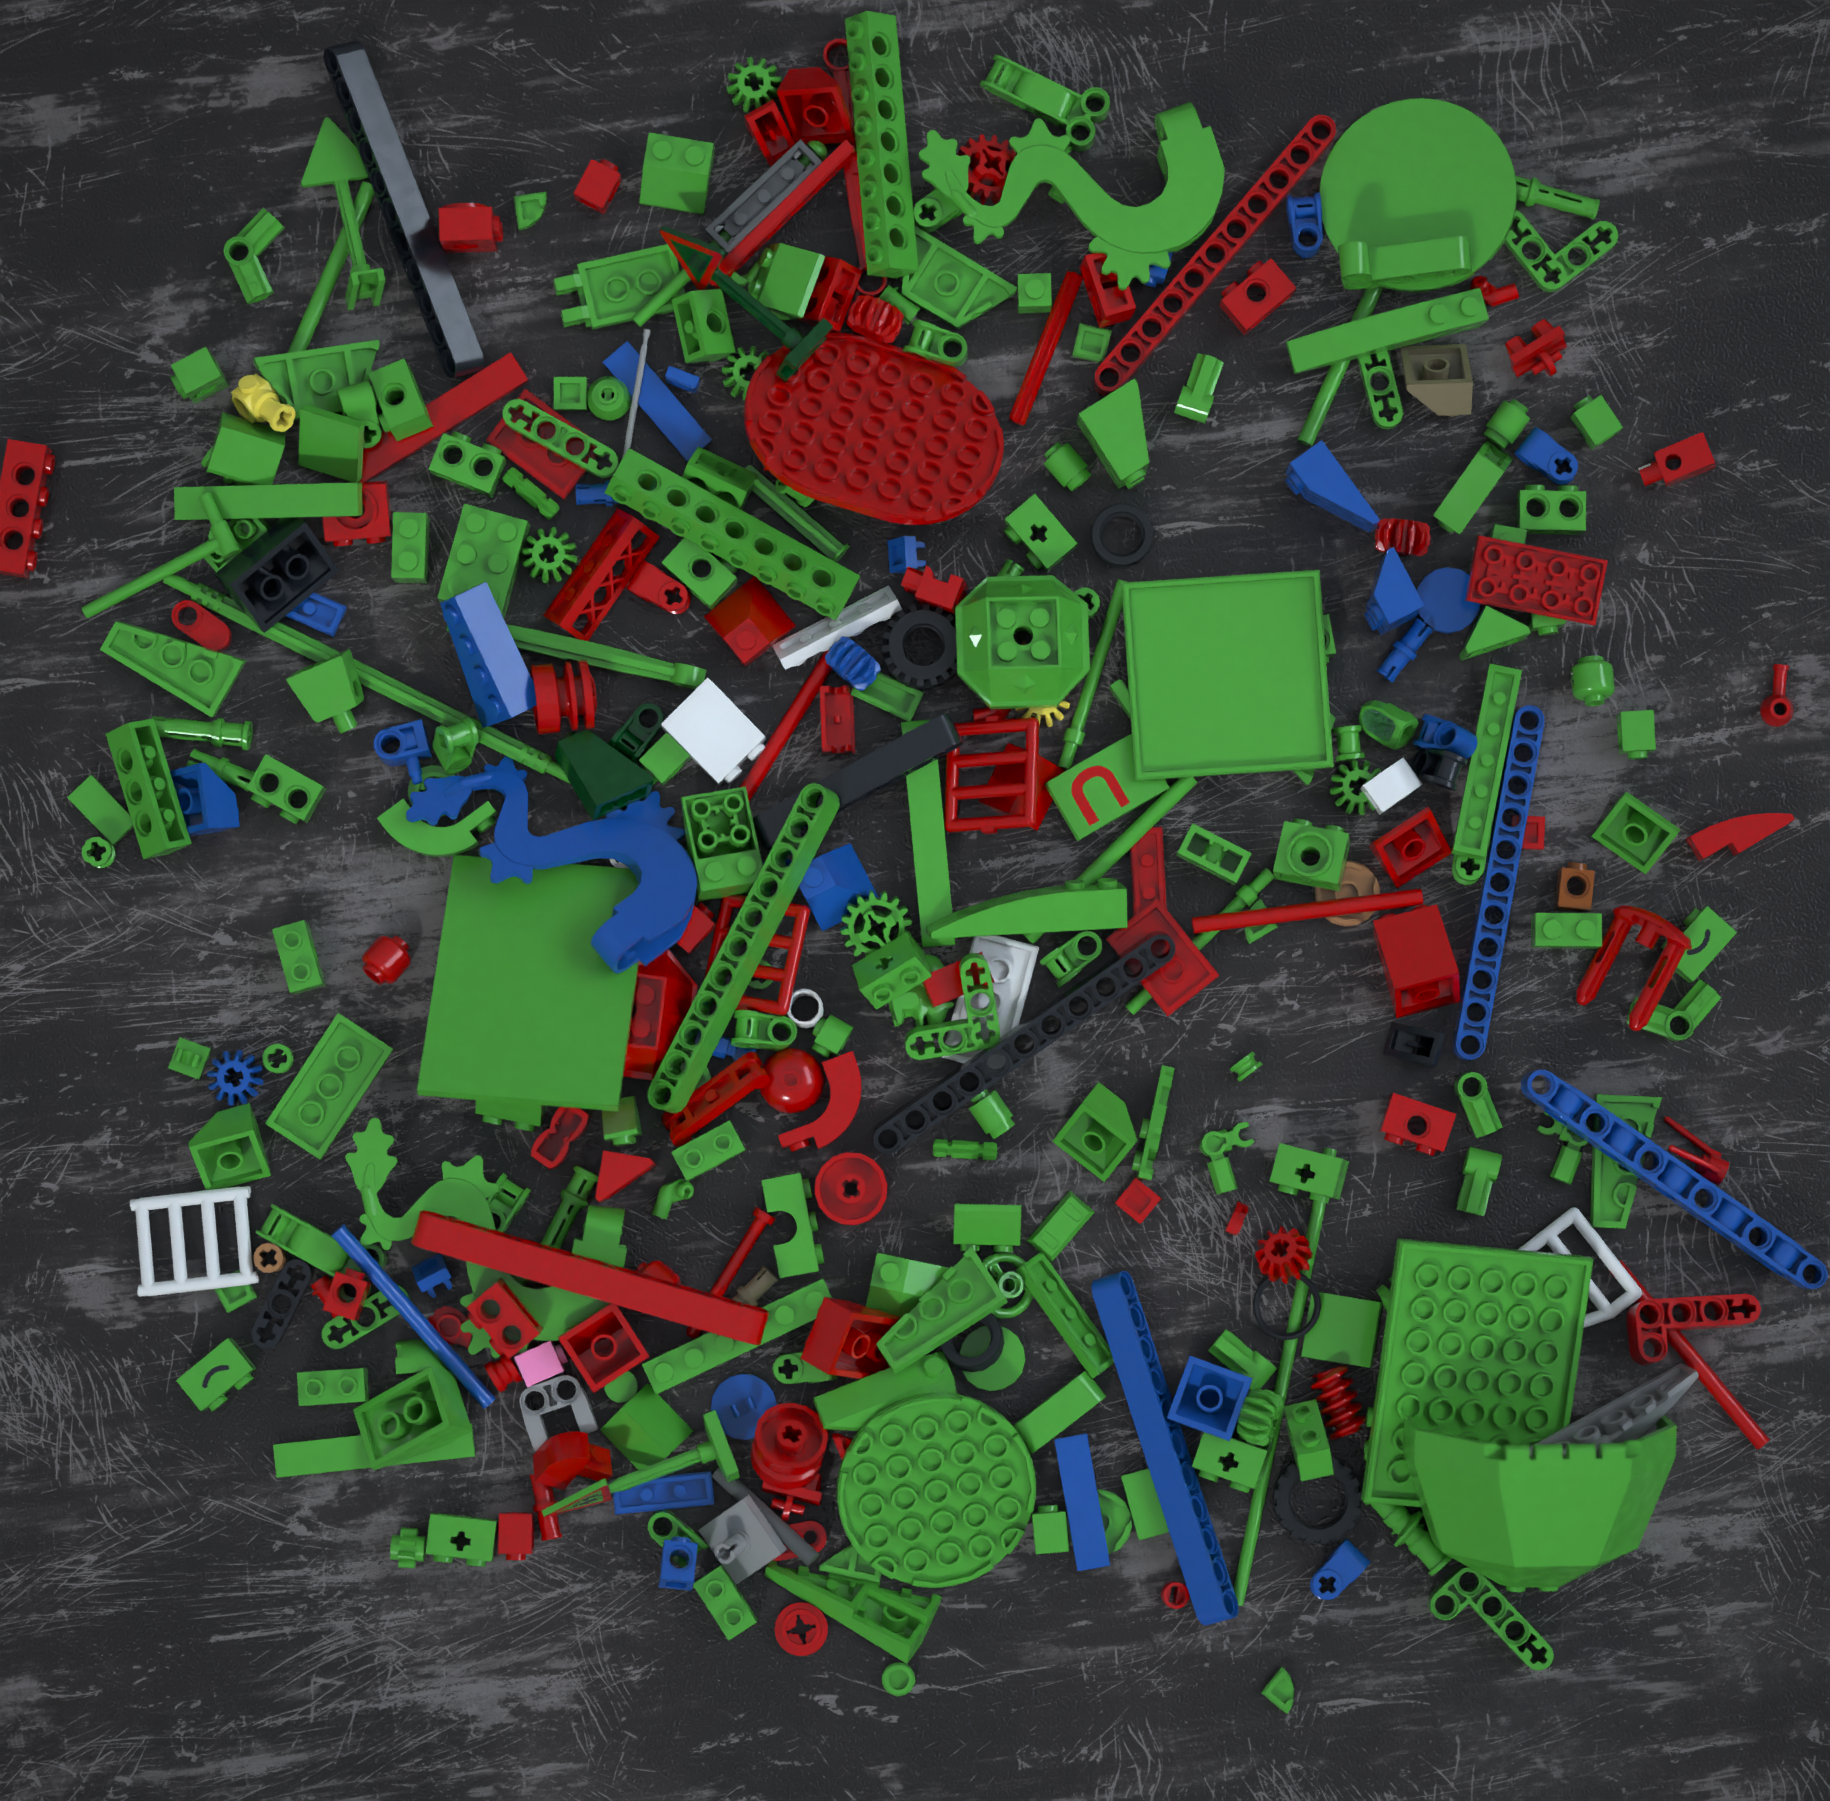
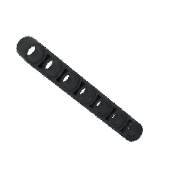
M945 713L827 776L816 784H820L837 794L840 802L836 813L838 814L957 749L963 744V740L949 713ZM801 791L753 818L755 831L765 850L772 849ZM823 794L817 798L816 808L822 804ZM808 824L803 826L800 833L808 830Z

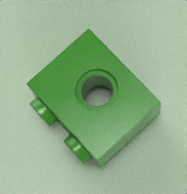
M1293 819V822L1284 821L1273 868L1275 879L1340 892L1351 843L1349 833H1345V829L1334 825H1326L1325 829L1314 827L1311 822L1303 819ZM1315 853L1319 855V862L1313 866L1305 865L1302 861L1307 854Z

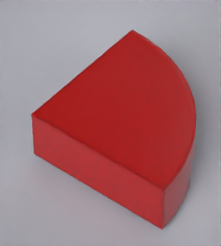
M1237 1201L1224 1229L1225 1232L1234 1236L1239 1234L1244 1223L1243 1220L1249 1210L1248 1205Z

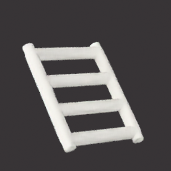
M250 1186L130 1200L131 1210L135 1211L140 1260L142 1285H138V1296H156L258 1283L257 1271L253 1272L247 1198L251 1197ZM234 1200L240 1273L220 1275L214 1203ZM201 1204L207 1276L188 1278L181 1206ZM168 1208L174 1280L155 1282L149 1210Z

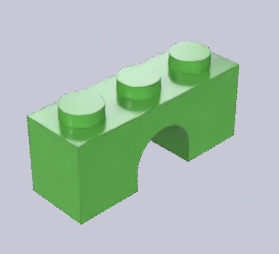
M797 1173L761 1180L767 1213L777 1211L788 1212L794 1217L797 1224V1231L792 1240L784 1244L774 1245L779 1278L819 1271L818 1264L824 1263L821 1244L815 1245L812 1232L818 1231L815 1211L808 1212L806 1199L812 1198L809 1178L802 1179V1174Z

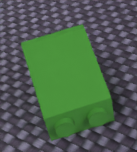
M1134 378L1080 412L1077 419L1078 427L1117 488L1121 489L1126 485L1128 490L1145 480L1144 476L1149 465L1139 387Z

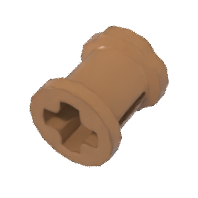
M272 1243L260 1245L256 1249L253 1258L255 1266L265 1273L280 1271L287 1261L285 1250ZM275 1250L274 1258L277 1260L276 1265H265L266 1257L263 1255L264 1252H273Z

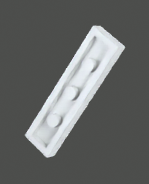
M888 585L843 608L836 621L826 617L775 643L772 647L786 670L792 666L795 667L803 664L807 658L821 651H828L833 643L837 642L842 636H857L867 627L879 621L890 619L902 608Z

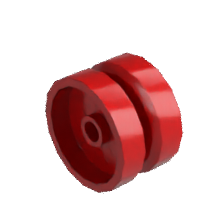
M846 1152L832 1157L821 1167L815 1180V1196L820 1209L828 1218L844 1225H858L870 1221L881 1211L887 1199V1182L883 1170L873 1159L861 1153ZM848 1183H855L857 1185L858 1191L855 1195H848L845 1192V1186Z
M796 1403L778 1404L765 1411L757 1422L750 1453L752 1466L762 1480L773 1487L782 1489L801 1488L814 1480L820 1472L828 1440L827 1429L823 1428L819 1415L807 1406Z

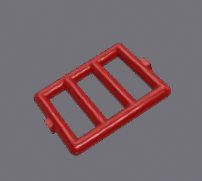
M987 716L986 721L954 723L960 736L1026 731L1025 750L961 755L960 747L947 754L944 829L947 832L981 830L984 834H996L998 829L1034 826L1037 808L1039 720L1034 717L1002 720L999 716ZM1025 763L1024 782L959 786V768ZM1024 795L1023 814L957 819L958 800Z
M737 894L721 899L705 977L731 929L729 924L733 907L741 908L747 896ZM790 903L784 915L795 917L792 936L774 934L768 945L788 949L785 968L758 965L752 976L780 981L781 986L778 1000L774 1001L743 995L736 1010H753L777 1015H786L788 1013L810 915L808 906Z

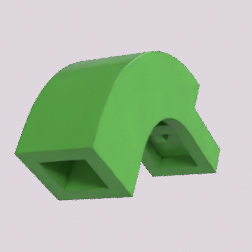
M403 798L377 819L385 830L407 849L430 857H451L465 853L480 845L472 833L478 830L481 834L496 823L493 818L498 813L491 803L487 801L459 823L448 827H435L426 824L422 820L409 822L406 819V812L411 806Z

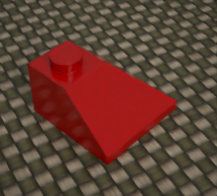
M820 67L789 69L777 93L795 144L800 139L805 145L810 141H820L823 144L843 143L845 140L855 142V131L839 83Z
M755 576L704 616L745 668L796 627Z

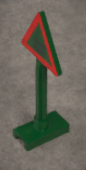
M666 226L659 230L698 290H706L711 280H713L724 292L782 340L781 343L790 352L786 355L776 374L785 382L825 342V336L834 327L825 318L803 336L794 327L792 329L788 327L731 277L724 274L719 269V265L726 254L725 250Z

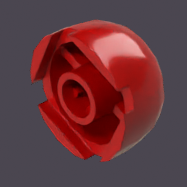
M787 1048L776 1051L766 1059L761 1067L767 1071L770 1077L769 1084L760 1089L761 1095L768 1105L779 1112L790 1114L804 1112L816 1104L823 1092L824 1076L822 1067L814 1056L804 1050Z

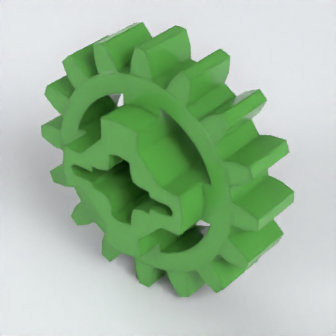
M869 890L867 899H864L860 894L856 895L858 904L847 903L846 907L850 914L841 915V921L847 923V926L840 928V932L842 935H849L844 943L846 947L855 945L853 954L856 957L862 952L865 953L866 957L906 932L911 935V932L905 929V926L911 925L912 920L909 917H902L908 912L906 905L897 907L899 898L894 896L890 901L887 900V892L884 890L881 892L880 897H875L873 890ZM879 905L888 909L882 912L874 910L872 906ZM861 912L863 916L861 925L854 930L855 920ZM868 915H871L878 924L881 923L883 937L880 936L879 932L871 929V921ZM896 922H898L897 932L891 940L889 936L891 927L895 926ZM867 941H872L879 943L880 946L872 947L865 945L864 943H866Z

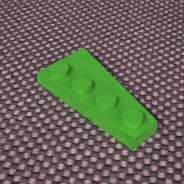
M122 621L114 623L100 648L104 653L210 717L216 716L247 661Z
M972 1246L963 1254L964 1257L954 1267L951 1266L942 1275L941 1281L930 1292L927 1291L919 1299L920 1302L909 1313H905L876 1343L895 1374L1008 1303L1006 1297Z

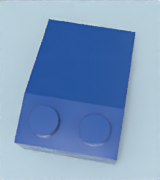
M1322 440L1289 463L1285 472L1288 476L1285 482L1295 495L1300 493L1305 500L1369 533L1376 528L1380 519Z

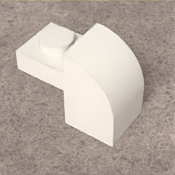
M1403 757L1364 784L1361 790L1379 815H1381L1423 784Z

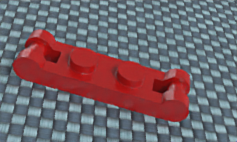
M746 1053L695 1090L682 1111L678 1113L665 1112L662 1115L661 1121L666 1130H670L669 1137L674 1146L681 1147L691 1140V1135L754 1089H761L769 1084L770 1077L767 1071L761 1068L762 1062L757 1053Z

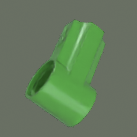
M1197 354L1187 385L1182 388L1174 411L1175 414L1205 424L1215 397L1213 392L1224 362L1206 354Z
M1470 1071L1459 1074L1454 1081V1091L1460 1098L1475 1138L1488 1135L1503 1128L1487 1090V1082L1484 1077L1479 1073ZM1473 1077L1477 1080L1479 1087L1474 1095L1467 1096L1463 1092V1082L1467 1078Z
M1469 1146L1463 1165L1462 1175H1464L1456 1210L1480 1216L1485 1215L1492 1183L1496 1182L1502 1154Z
M1227 1329L1224 1330L1208 1350L1231 1371L1253 1378L1250 1390L1261 1389L1277 1370L1266 1358L1256 1350L1252 1351Z

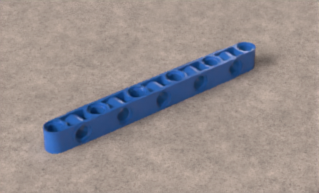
M1533 1070L1523 1076L1521 1080L1522 1093L1540 1106L1548 1115L1765 1267L1803 1289H1817L1826 1282L1828 1277L1826 1266L1805 1251L1801 1245L1583 1092L1562 1081L1547 1070ZM1537 1075L1545 1081V1089L1541 1094L1536 1093L1532 1088V1081ZM1590 1114H1595L1599 1119V1127L1595 1132L1590 1131L1586 1125V1119ZM1646 1151L1653 1157V1165L1648 1170L1644 1169L1640 1163V1158ZM1700 1189L1707 1195V1203L1702 1208L1695 1203V1194ZM1754 1227L1761 1233V1240L1757 1245H1753L1749 1240V1232ZM1807 1265L1812 1266L1815 1271V1277L1810 1283H1807L1803 1278V1270Z

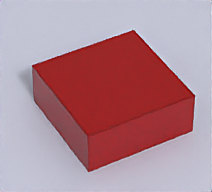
M1518 815L1511 816V827H1515L1519 822ZM1527 816L1522 849L1544 850L1545 817Z
M1135 1178L1115 1204L1141 1224L1161 1198Z

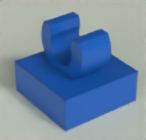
M902 536L887 541L889 573H904L907 567L918 569V567L926 565V560H917L916 550L925 548V543L916 542V536Z
M438 1253L411 1267L416 1283L422 1293L427 1290L428 1294L434 1298L436 1297L434 1286L444 1283L448 1290L452 1288L450 1280L452 1277L442 1254Z

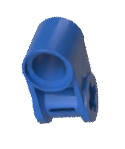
M1320 192L1314 193L1310 197L1293 198L1292 195H1286L1288 224H1290L1292 249L1301 258L1308 259L1314 257L1320 250L1323 240ZM1303 234H1310L1315 238L1316 244L1305 247L1299 242L1298 238Z
M1537 427L1531 430L1514 453L1527 466L1538 471L1557 485L1570 483L1578 470V462L1575 456ZM1563 462L1568 463L1567 470L1569 474L1567 472H1563L1561 475L1556 473L1557 465L1555 463L1559 465L1563 464Z
M1423 714L1422 720L1424 723L1418 739L1413 741L1412 746L1418 749L1426 748L1439 751L1442 749L1466 759L1474 753L1477 747V737L1474 733L1451 721Z
M1345 1539L1312 1576L1310 1580L1311 1592L1319 1599H1334L1368 1567L1371 1561L1351 1541ZM1321 1577L1324 1579L1331 1577L1333 1579L1331 1582L1332 1592L1323 1591L1321 1593L1319 1591L1321 1583L1318 1580Z

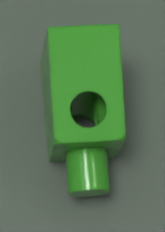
M350 648L295 671L286 679L316 723L332 717L339 733H344L358 725L351 712V708L359 705L364 700V695Z

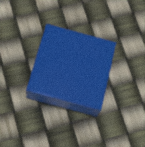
M672 366L668 367L665 375L668 384L694 394L698 392L701 384L700 377Z

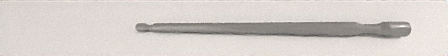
M644 329L643 333L644 339L640 350L622 459L628 448H631L648 348L647 342L651 331L648 329Z

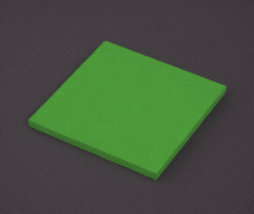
M1320 570L1121 583L1135 781L1334 767Z

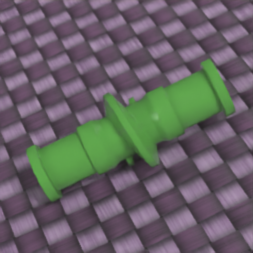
M1363 1502L1366 1506L1370 1504L1383 1518V1522L1393 1529L1392 1535H1398L1394 1546L1398 1547L1406 1544L1409 1551L1413 1555H1417L1428 1567V1574L1430 1576L1436 1574L1452 1559L1450 1556L1442 1553L1432 1542L1430 1534L1422 1528L1424 1524H1419L1423 1516L1421 1511L1410 1515L1408 1510L1402 1505Z

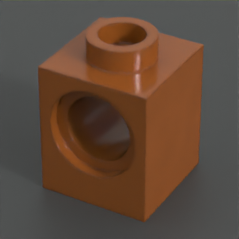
M1567 862V868L1562 867L1558 869L1554 909L1589 912L1592 905L1595 871L1587 870V864ZM1570 878H1577L1582 882L1583 891L1580 895H1572L1567 890V881Z

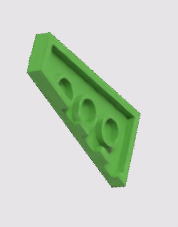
M1594 1095L1595 1102L1648 1139L1651 1138L1657 1109H1659L1662 1097ZM1593 1114V1132H1595L1599 1127V1119ZM1592 1146L1590 1224L1592 1227L1626 1228L1637 1189L1638 1177L1594 1146ZM1645 1152L1642 1154L1640 1158V1163L1642 1167L1645 1160Z

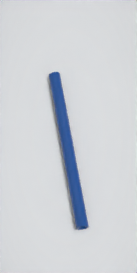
M344 1224L338 1227L331 1236L483 1409L488 1407L496 1397Z

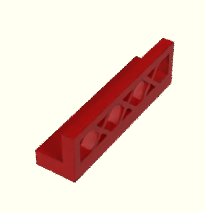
M617 508L543 616L563 628L576 639L588 641L633 577L642 560L646 558L659 536L634 516ZM640 530L647 537L639 548L632 549L631 540L637 531ZM624 559L625 569L620 575L613 576L612 567L617 560ZM606 586L605 598L602 602L594 603V593L599 587ZM587 613L588 622L582 631L579 632L572 625L580 614Z

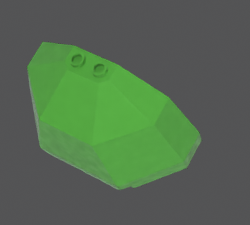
M1663 1415L1657 1421L1656 1431L1636 1440H1626L1624 1443H1600L1599 1455H1596L1595 1444H1567L1566 1456H1563L1561 1444L1533 1445V1456H1530L1529 1445H1504L1503 1449H1501L1495 1442H1482L1423 1430L1411 1418H1404L1403 1453L1432 1542L1442 1553L1498 1584L1506 1586L1507 1591L1524 1592L1526 1587H1538L1539 1590L1552 1592L1557 1591L1558 1587L1638 1549L1675 1460L1677 1425Z

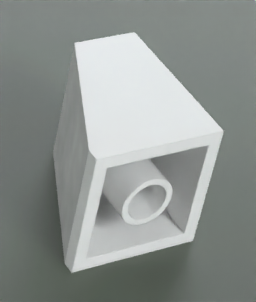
M709 678L661 724L663 730L719 786L724 781L727 784L732 783L742 772L739 766L747 758L753 761L766 748L762 744L766 740L763 733Z

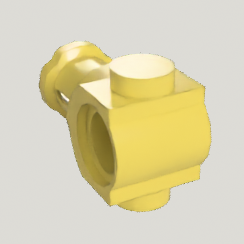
M258 374L247 375L239 380L238 387L231 393L232 402L241 417L252 424L254 422H269L271 428L276 432H284L293 425L296 417L295 409L289 404L280 403L278 395L267 380Z

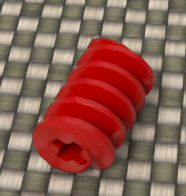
M1340 1365L1310 1376L1317 1377L1318 1379L1310 1386L1311 1390H1322V1393L1315 1398L1316 1401L1327 1403L1320 1410V1414L1331 1415L1332 1417L1324 1425L1325 1427L1336 1428V1431L1329 1436L1330 1440L1338 1439L1364 1429L1360 1428V1426L1367 1420L1365 1415H1355L1362 1408V1404L1350 1402L1358 1393L1356 1390H1346L1353 1383L1352 1378L1341 1377L1349 1370L1347 1365Z

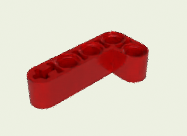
M1751 1294L1660 1298L1638 1302L1629 1308L1626 1317L1631 1358L1637 1364L1644 1366L1661 1361L1666 1356L1668 1350L1666 1331L1730 1328L1752 1323L1758 1319L1761 1313L1760 1303ZM1706 1304L1714 1308V1320H1710L1705 1316L1704 1307ZM1674 1306L1682 1310V1322H1678L1673 1318L1672 1309ZM1738 1306L1746 1309L1745 1315L1741 1312L1729 1314V1309ZM1641 1308H1646L1650 1312L1651 1321L1649 1324L1641 1320ZM1645 1341H1649L1654 1346L1653 1357H1648L1644 1353L1643 1344Z

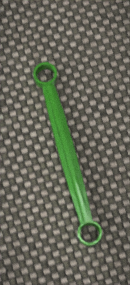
M506 624L518 649L562 660H587L588 666L669 681L672 684L691 689H697L705 680L707 670L682 663L674 664L606 645Z

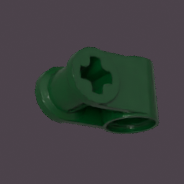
M651 703L640 705L628 721L618 729L608 744L637 764L639 759L649 749L652 741L663 729L661 724L666 719L664 712L658 706ZM648 710H654L658 714V722L651 728H646L641 723V716ZM623 741H628L631 745L635 747V749H631Z

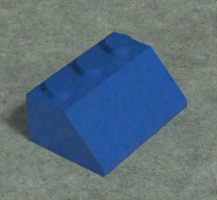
M1394 547L1387 550L1379 562L1365 606L1367 612L1364 613L1369 627L1372 631L1377 629L1380 635L1416 618L1425 606Z

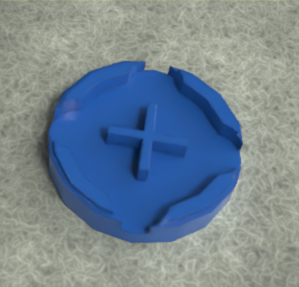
M1450 567L1436 569L1425 576L1418 586L1417 592L1425 605L1418 616L1432 630L1446 634L1459 632L1470 625L1479 613V603L1465 601L1470 575L1464 571Z

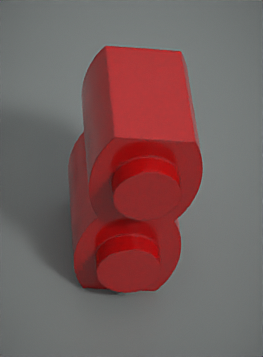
M559 1107L552 1117L550 1129L540 1134L534 1142L531 1156L549 1169L553 1170L560 1166L569 1155L572 1142L579 1139L586 1131L591 1115L581 1108Z

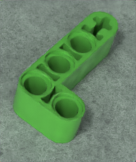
M1462 236L1369 248L1368 244L1363 241L1347 242L1338 246L1341 280L1344 288L1349 290L1456 277L1472 272L1469 239Z
M1464 1565L1455 1569L1429 1595L1427 1601L1428 1609L1438 1619L1450 1620L1469 1605L1528 1667L1539 1671L1548 1668L1553 1662L1554 1655L1550 1645L1484 1575ZM1465 1572H1472L1476 1577V1584L1470 1590H1463L1459 1585V1579ZM1442 1595H1448L1452 1600V1607L1446 1613H1439L1435 1608L1437 1598ZM1491 1596L1496 1597L1499 1601L1498 1610L1494 1614H1485L1482 1608L1483 1601ZM1511 1621H1519L1522 1625V1633L1515 1639L1508 1638L1505 1632L1506 1626ZM1528 1640L1537 1649L1543 1647L1541 1655L1544 1658L1542 1661L1539 1662L1536 1659L1530 1661L1533 1655L1522 1644Z

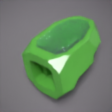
M1377 700L1366 702L1361 707L1359 713L1360 725L1366 734L1394 750L1407 745L1414 736L1419 724L1411 713L1403 711L1391 703L1386 704Z

